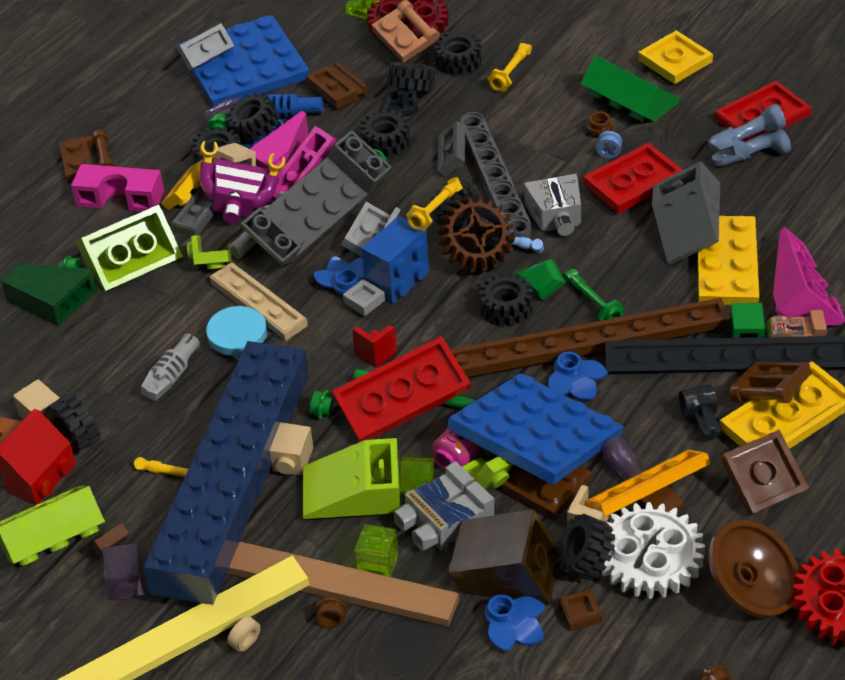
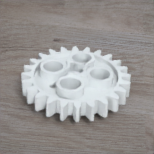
M651 502L647 503L646 509H641L637 503H634L632 512L623 507L621 508V517L612 513L610 514V523L606 522L613 528L612 534H615V540L611 544H614L615 548L614 551L609 552L612 558L610 562L605 561L606 569L602 571V576L610 575L611 585L621 582L622 592L627 591L630 587L634 588L635 597H638L642 590L647 591L649 599H652L654 591H659L663 598L666 597L668 588L675 593H679L680 583L689 587L691 577L698 578L699 568H703L705 544H702L703 534L697 533L696 523L688 524L689 516L687 514L678 518L677 508L672 509L668 513L665 512L664 504H661L656 510L653 509Z

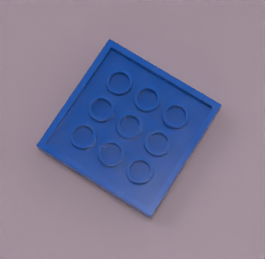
M273 15L260 17L257 20L237 24L234 27L225 29L234 47L190 70L213 109L234 103L238 99L243 100L245 95L251 97L252 93L258 95L260 92H269L306 80V75L310 74L309 68Z
M520 373L449 417L447 429L554 485L620 438L624 426L613 421L609 416L599 414L586 407L585 404L560 394L558 390L548 388L535 381L532 377Z

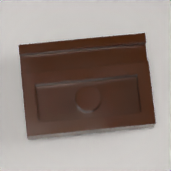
M337 61L334 62L332 67L325 66L306 75L307 85L336 109L357 100L360 94L364 96L368 94L367 85Z

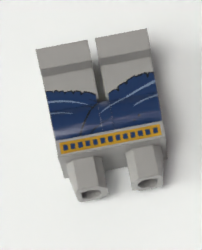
M455 461L446 467L444 475L429 484L419 486L415 491L412 489L405 494V504L394 511V522L402 531L414 525L418 527L412 531V539L421 551L434 545L442 551L449 547V543L455 542L462 520L494 515V498L477 481L474 482V478Z

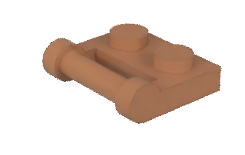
M408 0L402 1L397 9L372 24L373 32L403 63L435 43L440 37L439 32L433 27L430 28L413 10V5ZM407 17L423 36L418 39L401 20Z

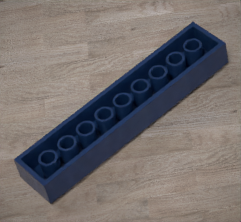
M247 341L144 565L149 594L214 605L271 468L269 450L280 422L289 424L308 379L306 349Z

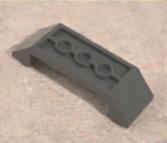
M351 130L334 144L329 156L268 208L263 210L259 207L241 222L240 227L281 265L293 263L360 205L388 174L392 166Z

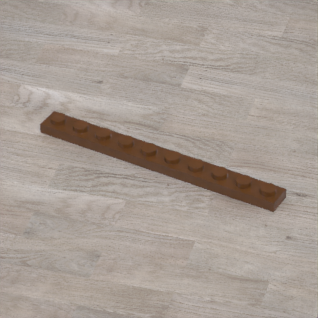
M722 298L450 350L465 375L471 377L555 361L564 352H575L579 356L605 351V341L660 340L730 327L731 317Z

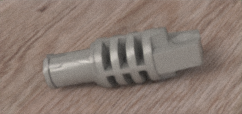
M184 334L174 349L164 352L163 356L150 369L141 385L140 393L156 401L173 386L186 370L190 356L200 346L195 336L188 343L187 341L191 334Z

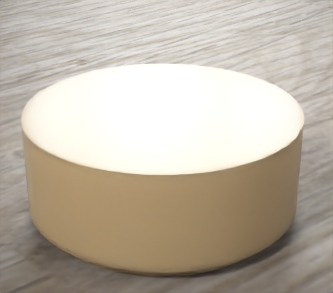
M250 616L242 618L231 630L228 636V644L238 652L247 650L256 641L260 633V624Z

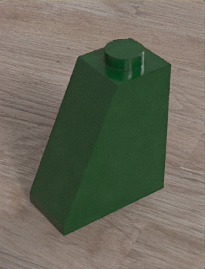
M20 263L1 280L7 302L58 327L97 292L92 271L85 268Z

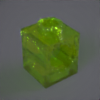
M364 524L355 548L357 569L391 577L399 554L396 529Z

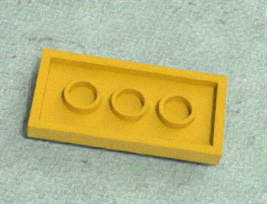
M719 216V242L697 252L698 302L722 298L725 305H731V303H759L755 217Z
M810 362L812 374L802 383L800 388L793 392V399L789 404L778 403L776 400L752 399L722 418L719 427L740 447L780 429L790 449L845 413V387L814 362Z

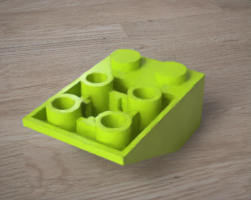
M397 438L364 440L303 466V519L391 514L401 507Z

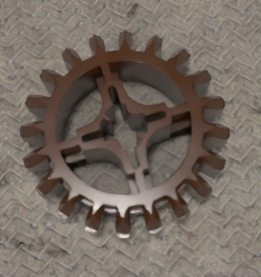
M470 196L466 197L465 205L459 199L456 200L455 208L450 206L446 208L445 212L447 215L440 217L439 222L442 225L437 228V233L441 235L437 243L444 246L441 251L442 255L451 254L448 262L453 264L456 260L459 261V270H463L464 266L468 265L470 273H474L476 266H479L480 271L485 273L487 264L493 270L496 269L498 266L497 261L504 263L507 258L505 254L511 253L513 247L510 243H513L515 240V236L510 234L515 228L514 224L507 223L510 220V214L501 215L502 205L497 206L496 209L493 208V199H489L487 204L482 203V196L477 197L476 203H473ZM479 216L487 219L491 224L482 222ZM467 217V227L453 233L455 223ZM472 230H474L477 235H481L479 240L478 238H476L475 234H471ZM498 236V245L493 250L485 253V242L492 240V237ZM461 245L470 247L473 253L464 250Z

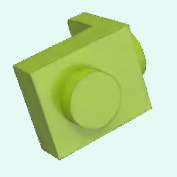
M200 235L191 236L192 242H187L188 257L194 260V265L207 263L208 269L223 268L225 267L224 262L231 261L230 250L202 252Z
M500 456L489 462L480 457L462 466V468L474 478V482L477 481L487 491L493 487L501 486L509 478L508 471L513 466V463Z

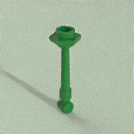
M573 268L563 273V278L567 284L571 282L573 287L580 290L601 308L598 315L600 321L623 317L624 307L616 299L605 303L585 284V281L578 275L576 269Z

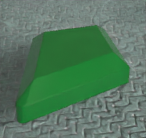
M552 259L515 272L518 279L523 276L526 278V282H530L532 292L542 300L548 298L566 283Z

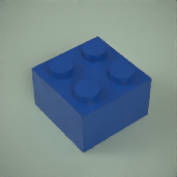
M397 216L361 248L364 279L384 291L386 302L393 305L428 274L426 231L413 229L407 219Z

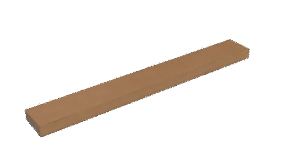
M239 542L227 574L250 578L293 555L310 583L309 586L299 590L301 592L322 597H336L343 602L449 627L459 602V593L244 542Z

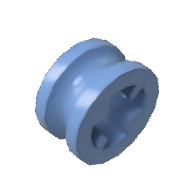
M613 131L601 133L596 146L598 154L608 159L617 157L621 152V136Z

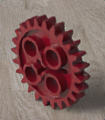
M377 0V3H371V8L367 9L368 15L366 17L369 32H372L374 38L378 36L373 32L372 24L397 9L398 5L404 0ZM408 0L413 5V10L430 28H435L439 33L445 32V27H448L449 20L446 3H443L442 0ZM407 17L401 20L418 39L423 36Z

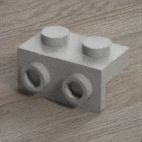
M365 202L341 245L362 257L361 248L391 223L399 214L400 209L395 207L390 216L372 204Z

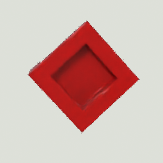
M388 325L381 332L374 330L370 334L359 327L352 330L355 355L375 368L379 367L397 352L395 328L391 325Z

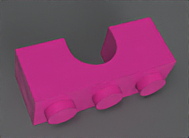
M81 164L71 185L76 206L103 208L105 202L110 197L125 195L129 211L143 212L159 205L164 193L161 171L151 169Z

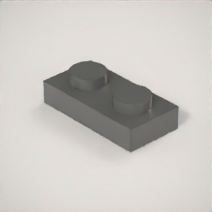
M458 121L438 136V172L445 177L454 170L460 169L465 162V126Z

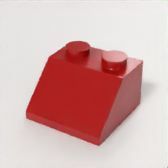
M35 408L0 444V472L7 493L33 505L41 503L45 497L49 496L54 487L65 475L72 471L76 464L71 443Z

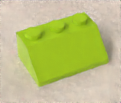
M159 205L87 235L76 242L87 268L92 271L94 278L104 291L183 257Z
M79 485L0 521V546L10 563L15 564L19 562L20 566H24L39 558L38 552L47 548L54 552L69 545L67 539L77 534L84 538L99 531L97 525L105 521L90 487Z

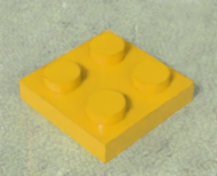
M676 30L639 51L638 61L673 84H676L712 63L713 53Z

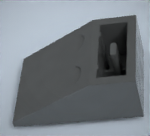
M701 161L653 185L652 206L669 265L684 260L690 255L719 242L720 182Z

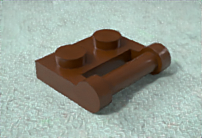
M95 130L90 136L71 138L59 142L68 184L73 183L81 164L92 165L89 149H97L99 162L93 165L114 166L113 160L109 157L106 145L108 137L104 130Z
M755 362L731 385L729 390L730 399L733 402H744L746 399L776 400L778 403L789 404L793 399V392L800 388L802 383L812 374L810 364L808 362Z

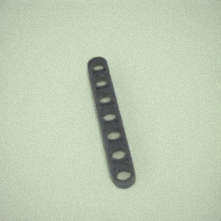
M477 112L465 113L460 118V123L465 126V143L488 197L494 201L493 208L496 209L497 206L502 205L501 215L510 214V220L507 223L514 224V227L525 229L521 232L513 231L510 234L519 238H530V220L484 117ZM470 123L479 124V125H477V126H472V127H471V126H467V124H470ZM475 140L486 141L484 143H474ZM487 156L493 157V159L491 160H482L481 158ZM490 174H500L501 176H500V177L492 178V177H489L488 175H490ZM499 191L508 192L507 195H497L495 193ZM506 209L517 210L515 213L503 212Z

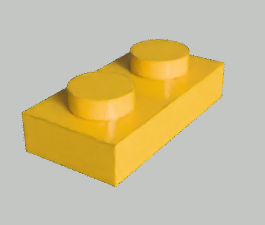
M203 159L191 166L163 199L161 204L168 211L176 205L180 207L185 205L192 197L190 191L200 186L201 162H204Z

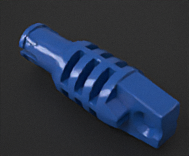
M267 94L279 113V118L282 115L285 118L289 117V115L294 117L301 111L305 113H323L322 96L299 97L296 94Z

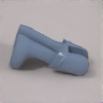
M777 104L770 105L760 116L734 129L729 127L712 136L708 140L710 150H722L712 155L714 166L721 167L735 162L746 161V159L753 158L750 154L766 148H771L778 154L790 152V140L785 131L781 129L786 125L781 108ZM768 130L767 132L749 141H742V139L750 135H753L757 132Z

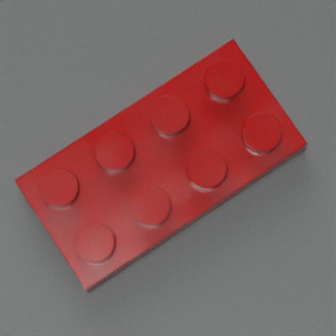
M441 336L333 390L332 393L355 436L361 442L372 440L472 388L469 379Z

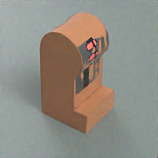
M810 310V316L788 318L778 315L770 318L765 324L767 337L826 336L827 333L823 310Z

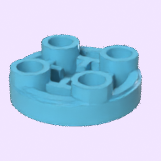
M246 306L228 307L217 312L211 317L206 327L210 348L225 355H233L237 360H239L247 341L263 343L267 337L266 322L263 315L257 310Z

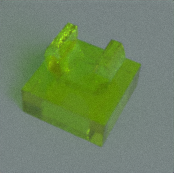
M402 457L401 492H409L412 489L415 491L419 486L434 481V458Z

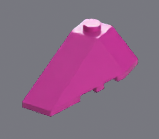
M783 227L780 230L773 289L776 303L775 311L778 315L791 318L810 316V310H823L826 326L842 325L845 322V317L841 306L835 297L832 296L829 299L825 290L829 285L815 270L817 265L807 247L786 227Z

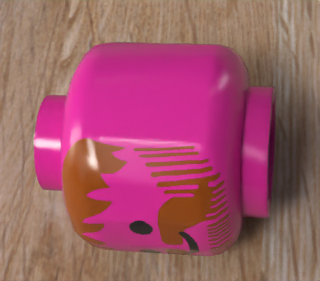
M449 429L445 430L433 443L434 461L444 471H446L448 465L455 461L461 467L474 461L480 452L479 445Z

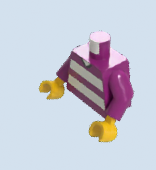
M203 141L200 146V154L204 157V162H201L199 183L207 199L212 201V209L223 213L224 221L232 224L237 223L240 216L249 217L255 209L262 208L272 200L279 181V177H277L278 172L285 168L284 156L282 163L279 166H275L272 164L275 155L274 153L270 155L268 160L270 172L268 174L267 168L233 163L216 158L215 162L212 163V157L216 154L218 145L214 141L213 152L209 153L205 151V141Z

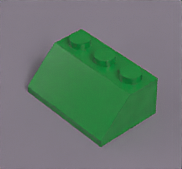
M597 55L593 58L581 82L582 85L590 88L587 92L588 94L602 100L603 96L609 98V105L621 111L624 107L630 109L629 115L642 122L645 117L655 122L677 105L681 99Z

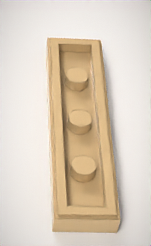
M229 263L210 276L211 284L236 304L250 307L260 312L265 319L266 327L284 341H287L308 326L307 318L234 263Z

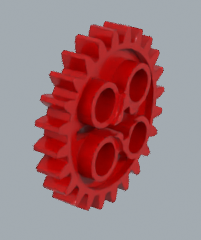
M834 548L832 557L825 551H821L819 560L811 556L808 565H801L799 574L795 575L791 597L794 598L792 607L799 610L798 620H808L807 631L815 628L819 630L817 637L819 640L828 635L831 637L830 642L832 646L838 640H843L845 646V556H842L840 551Z

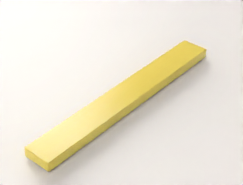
M292 555L218 594L214 605L201 603L58 680H133L236 625L242 618L246 616L251 617L309 586V579Z

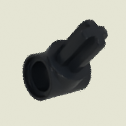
M706 385L679 391V404L684 418H690L693 422H697L702 436L708 438V440H714L716 436L720 435L721 429L715 418L718 403L713 386Z

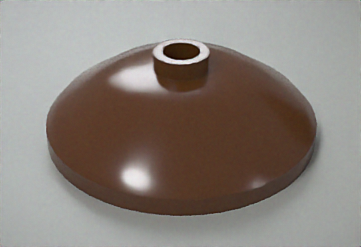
M736 520L726 524L717 531L709 548V565L712 576L722 594L735 607L755 617L771 618L787 611L793 605L794 598L791 597L795 575L799 574L797 562L787 544L768 527L750 520Z

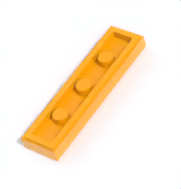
M688 449L587 499L585 502L586 507L601 511L603 516L606 517L711 464L708 454Z

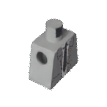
M577 174L524 183L525 206L542 231L557 230L560 235L567 236L574 231V226H578L581 223V199Z

